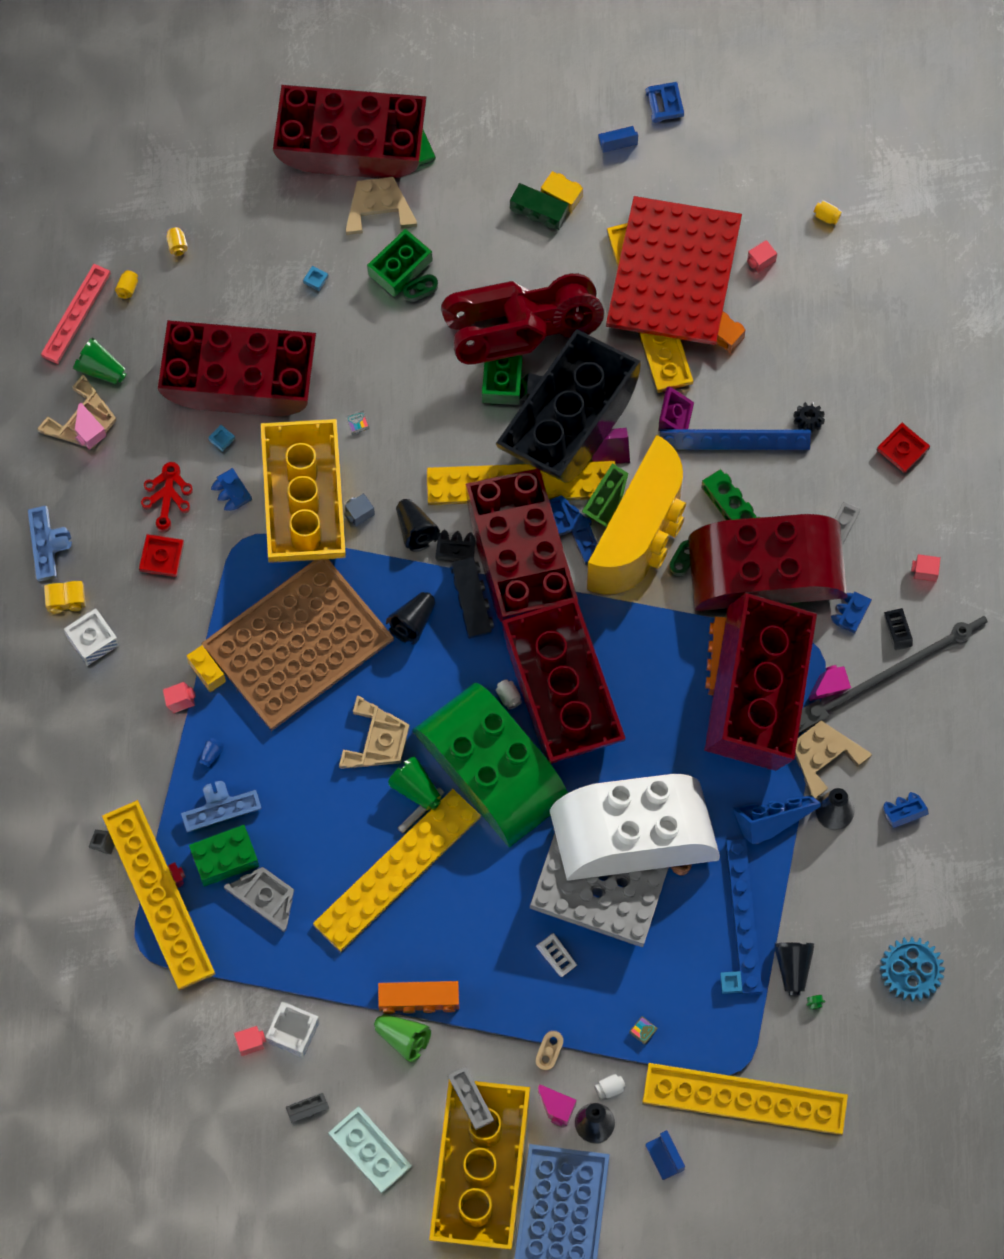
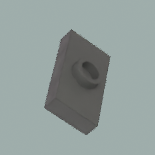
M320 1093L285 1108L292 1123L329 1109L324 1094Z

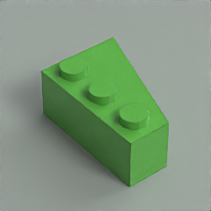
M612 463L581 512L607 528L622 500L629 473Z

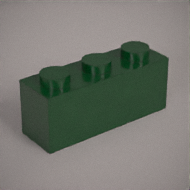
M521 183L518 184L510 199V209L514 213L528 216L532 221L542 222L552 229L560 230L569 213L568 203Z

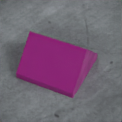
M670 386L666 388L658 431L660 429H688L694 402Z
M627 428L611 429L593 455L592 462L615 461V464L630 463Z

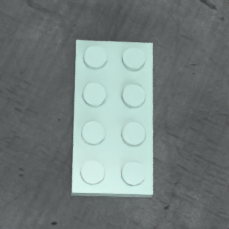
M359 1106L328 1132L329 1136L381 1194L412 1168L407 1159Z

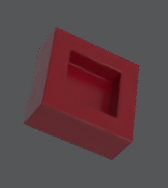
M175 862L168 865L177 888L183 886V878L186 877L182 867L178 868Z

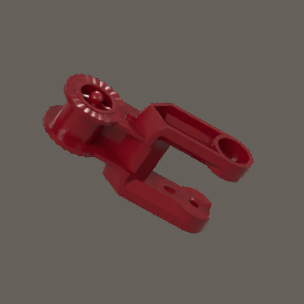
M579 273L565 274L554 280L548 287L529 290L514 281L460 291L447 296L441 304V312L448 327L459 330L454 335L455 355L461 363L467 365L531 353L549 335L561 334L564 337L570 338L576 329L590 335L597 330L604 318V309L600 300L596 298L597 292L593 281ZM459 312H464L462 316H457ZM507 316L509 322L483 329L472 326L475 322ZM470 340L474 341L471 345L466 344Z

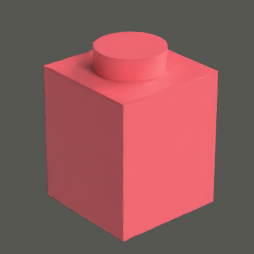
M765 240L748 251L747 262L752 269L755 268L759 273L776 262L777 252Z
M918 554L916 561H912L911 572H914V579L937 582L941 557Z
M185 682L163 689L166 707L173 713L195 706V692Z
M257 1026L234 1033L241 1056L264 1049L263 1043L266 1042L263 1030L259 1031Z

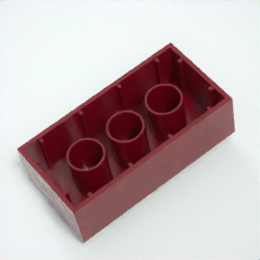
M745 593L728 606L704 751L775 771L795 760L816 625V613Z

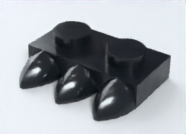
M444 529L437 540L435 558L459 561L474 557L476 543L473 533H468L463 541L461 533L456 531L450 540L448 532Z

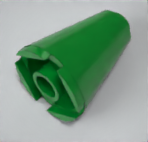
M90 338L80 352L79 360L76 359L73 369L113 384L122 383L127 375L125 373L126 369L96 339Z
M415 756L404 762V767L398 768L391 775L388 785L426 810H434L441 803V795L419 760Z

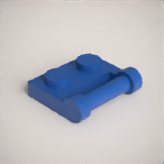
M677 82L649 86L645 89L650 101L653 123L684 117V109ZM657 93L661 94L665 112H659L655 95Z

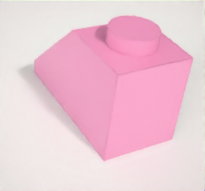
M82 403L78 404L75 424L77 436L75 438L81 446L85 445L90 449L106 437L105 429Z

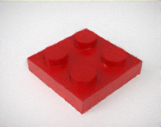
M903 422L877 447V451L904 474L930 449V445Z
M146 534L139 571L177 577L184 540Z

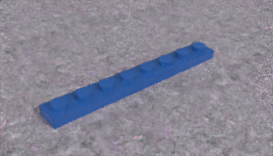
M660 429V437L671 444L675 450H810L811 431Z
M746 839L726 840L742 995L762 994Z

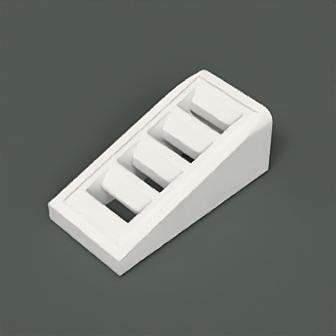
M554 933L536 945L560 977H563L577 966ZM552 942L554 945L547 950L545 946ZM557 948L559 952L551 956L550 953ZM563 955L564 958L556 963L555 959ZM568 961L569 964L561 970L559 966Z

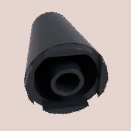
M402 499L399 501L396 511L404 545L413 552L427 549L430 547V542L438 540L440 529L413 500Z
M421 592L388 616L386 625L389 622L391 626L389 630L397 639L404 643L410 641L412 645L419 641L435 606L433 595L428 592Z
M835 788L820 797L818 801L821 803V807L816 809L815 812L818 822L822 826L835 830L845 828L851 823L854 817V805L844 789Z
M775 943V952L784 991H788L789 995H801V992L805 991L814 943Z
M590 1103L583 1106L575 1117V1128L578 1135L584 1141L590 1143L607 1140L612 1135L615 1127L613 1113L608 1107L600 1103Z

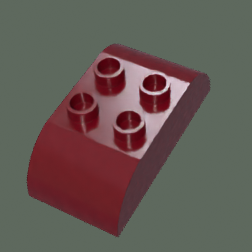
M796 514L725 520L702 526L693 531L688 537L695 611L728 608L730 604L745 593L782 604L848 598L840 523L832 517L819 514Z
M576 598L502 620L513 669L538 742L550 764L626 740Z

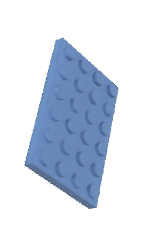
M529 1144L514 1259H597L610 1154Z

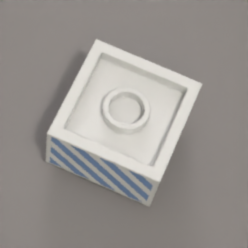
M96 608L64 628L66 637L87 666L119 646L117 637Z
M282 1001L265 1037L268 1044L304 1058L320 1023L319 1017Z

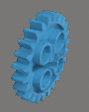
M904 937L902 944L896 940L895 947L889 945L888 949L890 952L885 951L883 955L886 958L881 959V963L884 965L880 966V971L885 972L881 975V979H887L884 982V986H891L889 992L897 991L895 997L903 994L904 1001L907 996H910L911 1002L914 1001L915 996L921 1001L923 994L929 998V991L935 993V986H941V982L938 980H943L944 975L940 974L945 971V968L940 966L944 960L937 959L941 953H934L935 946L929 948V941L921 944V938L914 942V938L911 937L910 941L907 942ZM914 952L917 958L910 959L907 953ZM900 965L903 971L900 973L896 972L893 966ZM928 966L930 967L931 972L925 973L922 971L921 967ZM909 967H910V968L915 967L916 970H915V971L912 970V971L910 972V971H909ZM914 979L918 985L910 986L907 980Z

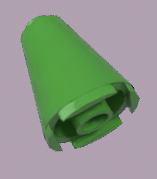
M387 1014L378 1016L374 1022L375 1031L409 1062H415L421 1056L419 1054L421 1048L426 1049L431 1037V1030L428 1029L430 1027L422 1023Z

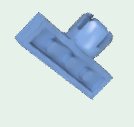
M46 505L29 509L28 517L36 578L39 582L57 578L54 556L58 551L70 549L72 546V541L69 542L71 539L70 532L66 527L51 529L49 512Z
M223 781L215 782L218 792L215 794L211 783L207 784L203 788L206 805L181 813L187 833L261 810L262 807L257 791L253 790L230 797Z

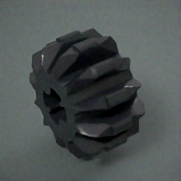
M805 402L803 407L799 405L797 411L794 412L793 417L795 419L793 423L798 425V430H810L813 434L815 429L820 431L821 425L825 422L823 418L825 413L820 411V405L814 407V402H812L808 406Z

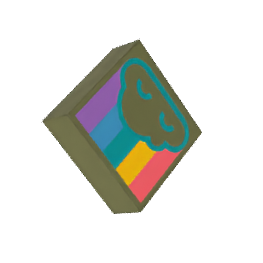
M642 1016L629 1033L645 1045L658 1028Z

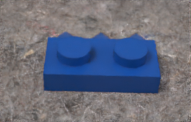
M233 468L217 476V480L211 486V490H222L218 495V500H229L224 507L226 511L236 510L252 501V496Z
M854 591V593H847L848 598L844 599L848 604L841 603L836 605L838 611L843 615H831V619L837 626L855 634L872 599Z
M910 792L908 795L909 801L902 797H897L896 806L890 802L884 803L885 816L893 828L929 815L927 806L918 794Z

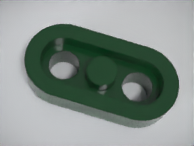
M427 274L407 283L403 288L404 298L407 301L415 302L433 294L438 289V280L434 275ZM427 284H431L432 287H429V288H428V287H426V285H427Z
M688 540L680 543L670 561V571L675 576L685 575L690 568V555L684 552L689 550ZM680 565L682 566V569L679 570L676 568V566Z

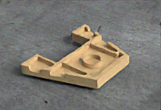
M394 177L357 181L346 226V235L363 233L361 216L399 212L401 229L417 227V221Z
M82 375L72 388L75 392L86 398L83 405L102 425L105 433H107L116 422V417L99 397L87 378ZM77 411L64 426L47 416L37 428L38 432L79 444L75 438L77 436L75 431Z
M357 696L353 714L372 718L364 752L358 753L343 749L339 768L401 763L409 724L390 713L384 712L373 703L365 701L364 698Z
M823 721L817 723L798 738L795 753L798 765L803 772L805 783L811 792L810 795L815 799L828 789L816 772L843 752L849 756L857 767L872 756L869 751Z

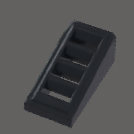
M903 608L884 612L894 650L912 647L913 638ZM901 617V619L891 621L892 618Z

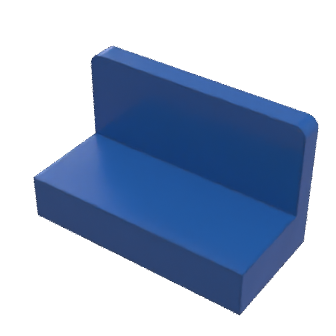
M634 126L600 133L598 134V139L602 152L605 153L638 145L639 135L637 131L635 132Z
M667 1130L660 1133L658 1138L646 1143L645 1146L662 1180L685 1170V1165Z

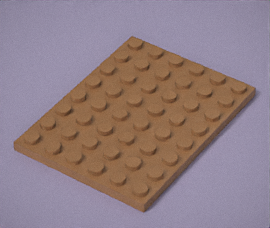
M328 559L311 562L201 644L272 731L394 641V637Z

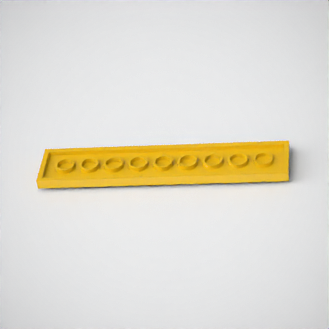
M628 223L607 228V234L617 266H619ZM638 332L657 393L666 391L668 386L676 389L693 384V378L680 339Z
M615 461L588 462L584 470L568 483H564L541 471L549 500L561 495L567 500H589L612 463L615 464ZM529 464L427 467L428 505L467 504L466 483L536 468Z
M452 789L441 800L440 805L436 809H431L313 922V926L342 952L477 822L481 815Z
M136 800L102 815L178 990H182L215 975V971L139 801Z
M648 1063L642 1104L843 1135L848 1094Z

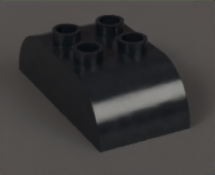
M576 329L496 442V446L498 449L564 483L571 482L584 470L627 407L639 378L641 361Z

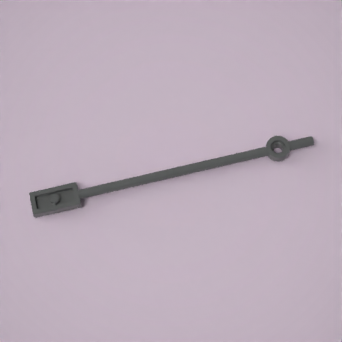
M982 616L970 624L959 622L954 625L950 635L829 702L822 704L820 700H817L802 709L799 734L820 721L829 718L828 710L953 641L959 643L966 642L973 630L988 622L987 618ZM959 629L965 630V633H960Z

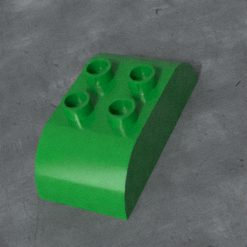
M473 683L412 730L508 847H511L549 818L552 805L558 799L568 794L562 780L547 758L499 701L479 683Z

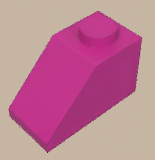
M837 665L825 668L826 671L819 676L809 696V700L833 696L849 690L851 686L845 667L837 668Z
M539 1084L538 1094L548 1118L557 1126H562V1124L567 1126L577 1100Z

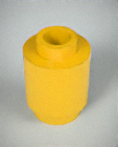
M825 201L818 202L813 211L816 213V218L830 225H836L842 214L839 208Z
M177 227L169 229L166 235L169 251L172 255L181 256L188 250L184 232Z
M129 270L121 274L115 288V292L120 298L127 299L133 296L138 284V275Z

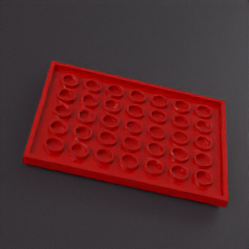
M633 196L606 327L716 345L742 214Z

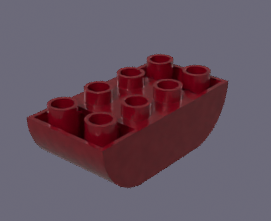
M281 85L273 152L286 165L309 173L378 179L387 177L399 178L409 175L419 165L427 96Z
M167 320L158 391L169 401L196 410L262 416H287L299 413L308 404L316 333Z
M536 468L466 483L467 504L472 530L498 619L502 622V620L575 598L578 602L541 471Z

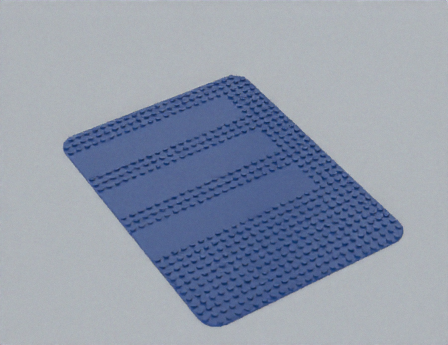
M254 534L240 540L231 549L225 561L206 639L314 560L269 563L267 534ZM345 548L346 558L328 559L389 632L391 627L389 622L386 625L388 616L419 593L428 592L432 594L435 606L417 643L413 645L410 641L404 643L390 632L394 637V641L272 731L225 673L226 682L212 692H209L200 678L196 676L193 688L195 692V706L188 708L156 842L167 866L175 862L178 868L182 867L186 878H183L184 885L177 889L215 971V975L211 976L212 978L379 1011L378 983L458 981L459 1009H455V1012L448 1013L443 1012V1010H435L433 1013H424L423 1010H415V1013L410 1014L403 1013V1011H395L393 1014L542 1043L544 1036L549 1031H558L564 1040L562 1048L647 1065L648 1063L728 1076L741 1072L752 1061L759 1041L775 954V943H777L799 821L771 839L765 840L760 844H752L743 837L733 808L750 803H757L758 806L769 805V801L772 800L785 803L789 798L804 797L806 783L796 757L795 760L775 771L704 751L713 695H708L709 689L705 688L706 677H710V670H707V659H711V652H708V643L712 641L713 634H709L710 623H714L715 618L576 592L583 619L626 740L558 761L551 765L559 775L568 793L596 783L667 774H684L696 778L702 788L720 854L719 861L692 864L691 869L686 875H678L671 867L668 868L643 947L530 909L555 834L551 816L511 847H508L481 815L477 822L342 952L313 926V922L430 811L426 810L404 833L398 830V827L420 806L388 785L391 775L398 768L404 767L406 760L414 756L419 760L436 789L441 788L444 794L441 796L440 801L454 789L479 813L412 732L413 728L473 683H479L499 701L542 752L513 669L505 640L503 624L495 612L485 574L478 573L479 580L484 582L485 591L482 593L484 599H488L490 610H487L488 618L492 617L494 628L491 629V634L468 639L462 615L463 609H461L458 600L459 593L454 585V573H451L449 567ZM814 643L812 644L803 708L817 700H822V698L809 700V696L819 676L826 671V661L820 649ZM503 680L513 681L521 696L520 700L522 703L510 710L503 705L496 692L497 684ZM357 696L364 698L365 701L373 703L384 712L390 713L409 724L401 763L339 768L343 749L358 753L364 752L372 718L353 714ZM807 729V730H805L804 732L798 734V738H799L801 735H803L805 732H807L809 729ZM214 738L224 744L222 753L208 768L199 763L206 741ZM223 781L230 797L253 790L257 791L262 807L261 810L187 833L181 813L206 805L203 788L207 784L211 783L215 794L218 793L215 782ZM245 825L257 856L259 867L204 887L189 845ZM746 839L762 994H722L720 973L740 971L726 840ZM261 867H264L294 889V895L286 932L280 930L224 889V886L240 880L242 876L252 874ZM139 903L134 931L138 948L151 963L169 969L144 910ZM553 933L577 964L576 967L563 977H560L536 947V945ZM551 942L545 948L548 950L554 944ZM556 948L550 955H555L559 950ZM560 955L556 958V963L563 959L564 956ZM566 961L562 965H560L559 967L561 968V970L565 966H567L569 962ZM642 1016L658 1028L645 1045L629 1033ZM555 1037L550 1038V1042L552 1044H556L557 1039Z

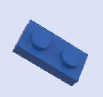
M589 523L571 529L585 565L588 564L598 544Z

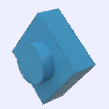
M312 266L303 279V283L320 291L329 276L328 273Z
M220 425L208 439L223 452L235 440V436Z
M741 971L720 973L722 994L742 993Z

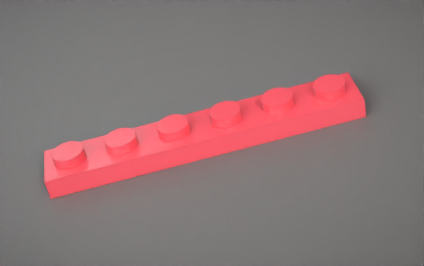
M93 264L41 353L43 358L59 364L111 275L110 270Z

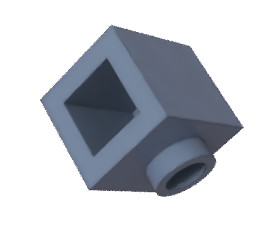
M364 493L357 498L349 499L345 505L346 512L344 515L355 526L375 515L374 507Z

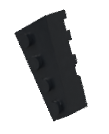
M474 557L451 562L450 569L451 573H454V585L459 593L458 600L461 609H463L462 615L468 639L491 634L494 623L492 617L488 618L487 610H490L488 599H484L482 593L485 591L483 580H479L478 573H481L479 562H475Z

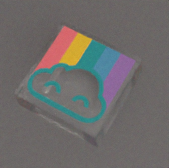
M364 411L346 416L352 435L370 429Z

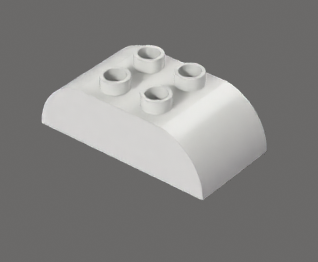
M667 774L591 784L564 795L550 809L567 881L719 861L720 858L700 782L689 775Z

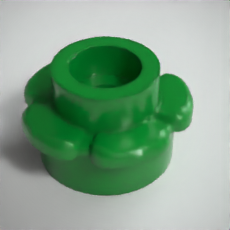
M822 995L807 997L806 1006H810L811 1010L822 1008L825 1000H823Z

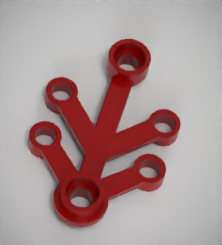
M175 462L164 464L160 475L153 480L148 479L144 482V489L147 492H153L157 485L166 480L165 486L151 497H144L141 500L142 507L149 510L153 504L163 498L161 515L156 519V527L160 532H167L171 529V521L168 518L171 498L179 506L180 512L188 513L190 511L189 502L183 500L175 491L173 482L175 481L180 486L182 494L185 496L191 495L193 488L191 484L186 483L180 476V467ZM173 468V472H168V469ZM148 484H153L151 488L146 487ZM189 487L190 490L186 492L184 488ZM149 501L150 504L144 505V502ZM182 505L188 506L186 509L181 508ZM162 520L166 521L164 525L160 524Z

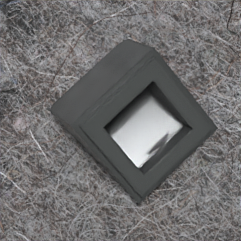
M95 829L88 847L111 854L115 845L109 831Z

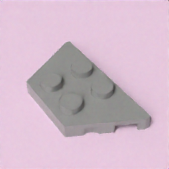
M261 867L252 874L242 876L240 880L224 886V889L280 930L286 932L294 895V889L264 867Z

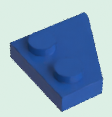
M562 495L549 500L559 536L571 533V529L589 523L592 525L591 520L583 516L575 506L569 504L568 500Z

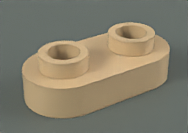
M549 1031L543 1038L536 1056V1064L542 1070H549L556 1063L564 1041L563 1036L558 1031ZM555 1037L557 1043L552 1044L550 1038ZM543 1056H548L550 1061L545 1063L542 1060Z

